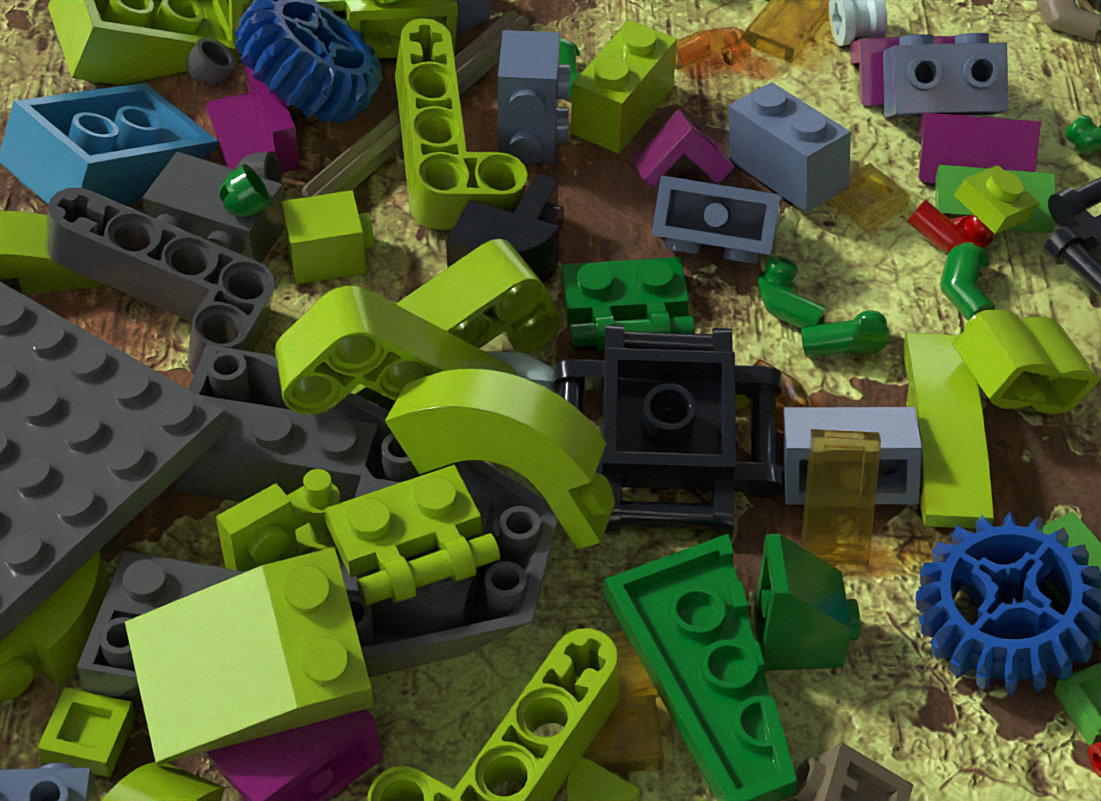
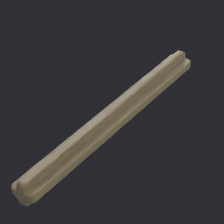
M514 10L507 11L454 57L459 96L499 62L502 30L528 31L527 26L529 22L525 16H519ZM398 106L302 188L303 196L311 197L353 190L399 150L403 144Z

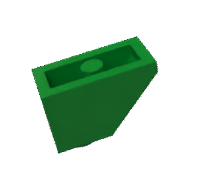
M766 534L753 611L756 638L759 641L765 663L764 671L843 668L849 641L858 640L860 636V612L857 600L846 598L842 572L783 535Z

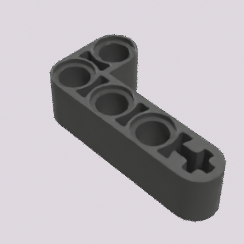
M67 188L51 197L48 204L46 240L47 253L50 258L66 269L191 321L192 327L187 361L193 375L206 344L254 351L267 328L275 288L274 276L268 267L258 261L90 190Z

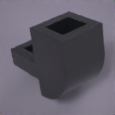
M536 174L514 213L469 200L446 240L447 268L490 240L504 239L515 248L542 283L547 281L558 268L559 232L563 224L565 212L564 207L558 205V180Z

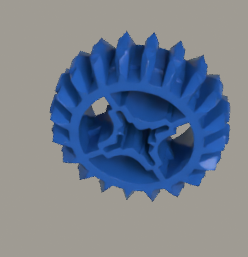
M254 0L241 17L240 25L235 32L237 37L235 47L242 54V63L244 66L253 69V78L263 82L270 89L269 94H276L285 100L286 106L293 105L299 108L304 116L309 117L315 114L323 122L328 123L332 119L334 122L343 124L347 119L354 120L360 112H364L378 92V86L383 80L380 73L382 65L374 57L375 50L373 47L364 43L363 34L354 31L348 25V19H341L334 14L332 7L326 9L319 5L316 0Z
M1010 511L1003 520V526L993 527L982 514L979 521L976 522V533L974 534L957 525L955 531L952 532V545L937 542L932 550V563H924L920 570V585L922 586L916 591V609L922 614L919 616V629L923 638H933L931 640V652L936 660L952 657L951 672L954 673L956 679L972 669L977 671L976 684L980 687L981 691L991 684L992 678L1004 680V688L1011 696L1017 691L1018 680L1028 679L1031 686L1040 693L1046 687V672L1064 681L1072 674V661L1085 665L1092 654L1091 643L1098 642L1101 639V572L1099 566H1088L1089 553L1086 550L1085 544L1068 547L1069 535L1066 533L1065 527L1050 535L1044 534V524L1039 515L1028 527L1017 526V521ZM1046 580L1063 597L1067 606L1064 616L1052 609V601L1042 594V584ZM959 590L971 597V605L978 609V621L973 626L963 618L955 606L954 599Z

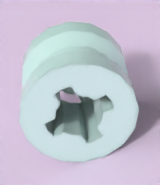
M830 0L829 23L835 43L838 46L850 45L857 38H884L887 30L885 1Z

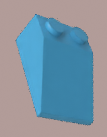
M147 83L13 101L0 150V163L15 175L23 186L31 189L47 204H49L51 197L61 190L82 188L129 207L144 196L176 152L203 159L216 151L218 140Z

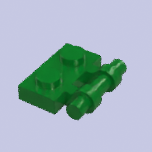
M681 257L561 265V284L567 325H570L571 348L595 347L596 353L604 352L605 324L624 325V331L695 334L693 316H687L689 299Z

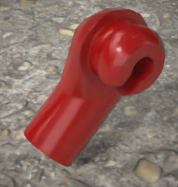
M926 199L906 221L945 253L950 252L956 245L965 242L974 243L984 249L992 243L993 236L996 235L974 214L949 219Z

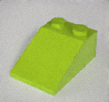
M50 0L48 4V9L71 77L75 79H82L90 83L103 82L128 85L187 72L189 53L197 41L204 37L213 38L223 43L231 50L236 60H241L242 54L238 52L230 38L229 5L227 0Z
M335 547L259 566L125 621L157 765L374 707L372 688Z

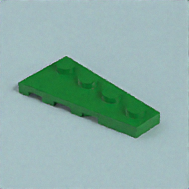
M729 534L605 578L604 596L716 800L780 801L795 794L797 778L775 699L770 697L764 675V659L759 641L754 639L747 613L748 602L742 581H738L733 563L734 551Z

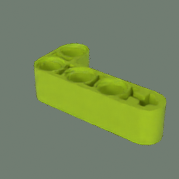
M421 18L408 22L401 32L395 81L409 207L412 217L420 225L429 229L452 230L469 200L514 213L523 198L528 173L525 165L518 158L507 153L466 151L450 32L443 24L432 19Z
M504 239L490 240L482 244L396 303V305L479 349L500 334H503L517 352L531 353L548 344L554 338L560 326V317L544 284L515 248ZM361 384L351 391V393L388 410H391L396 402Z
M341 286L326 293L279 338L275 348L283 401L290 410L302 415H317L327 412L342 401L359 384L396 401L406 383L443 371L485 369L518 376L516 370L506 362L374 292L359 286Z
M592 628L576 629L565 634L556 643L455 789L448 787L421 770L409 766H399L382 772L373 781L368 791V801H552L568 778L569 772L580 757L583 756L616 707L621 696L618 655L612 639L603 632ZM556 723L564 726L558 734L551 737H540L533 734L538 727L545 724ZM516 780L525 784L518 793L511 796H498L492 793L499 784L505 781Z

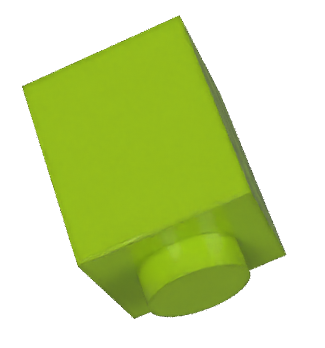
M353 190L282 201L286 241L296 285L366 274L364 249L375 247L374 234L369 212L358 214Z

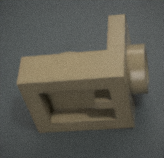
M841 742L815 759L807 758L800 764L795 771L797 778L795 794L790 797L793 798V801H909L913 784Z

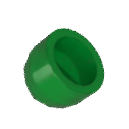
M243 164L230 173L221 184L219 191L220 199L224 203V208L228 214L235 217L247 219L259 214L273 204L266 185L259 175L247 164Z

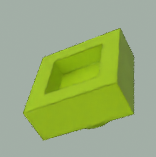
M999 165L964 178L954 194V197L994 234L1029 220L1040 204L1039 201L1024 189L1023 183L1017 176L1003 170Z
M64 687L37 747L41 761L47 764L67 763L77 768H90L92 774L110 778L136 718L133 703L127 700Z

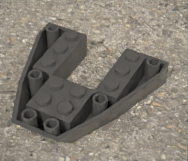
M206 344L189 390L224 409L232 428L175 480L177 492L243 502L277 483L283 492L288 495L304 486L303 478L306 473L314 469H322L330 474L332 484L340 492L342 503L455 465L481 515V533L466 537V541L489 533L496 540L500 559L476 567L475 576L458 582H454L451 577L417 588L416 596L394 603L391 598L368 606H365L357 587V579L377 573L378 570L374 569L350 578L337 550L339 565L369 677L465 656L533 622L558 520L545 499L483 460L460 461L419 474L385 422L390 410L350 392L342 401L327 412L317 415L295 413L286 407L283 401L275 357L269 354ZM431 549L429 551L405 558L406 562L429 555L431 553L437 552V549ZM123 551L77 665L83 690L131 701L134 708L143 707L125 621L245 572Z

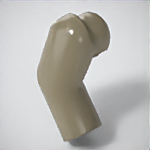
M1036 0L1048 27L1095 42L1101 27L1100 14L1078 8L1075 0Z

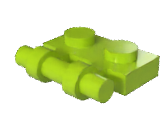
M455 465L324 508L326 525L350 578L374 569L378 570L377 573L357 579V587L365 606L391 598L394 603L416 596V589L448 577H451L454 582L475 576L476 567L500 559L498 545L491 533L469 541L465 539L466 537L481 533V515ZM431 549H437V552L431 553L429 555L406 562L405 558L429 551Z
M322 469L311 470L303 478L304 486L288 495L275 483L217 515L216 521L225 568L247 572L265 564L335 547L337 553L338 549L326 525L324 509L341 503L340 492L332 484L330 474Z

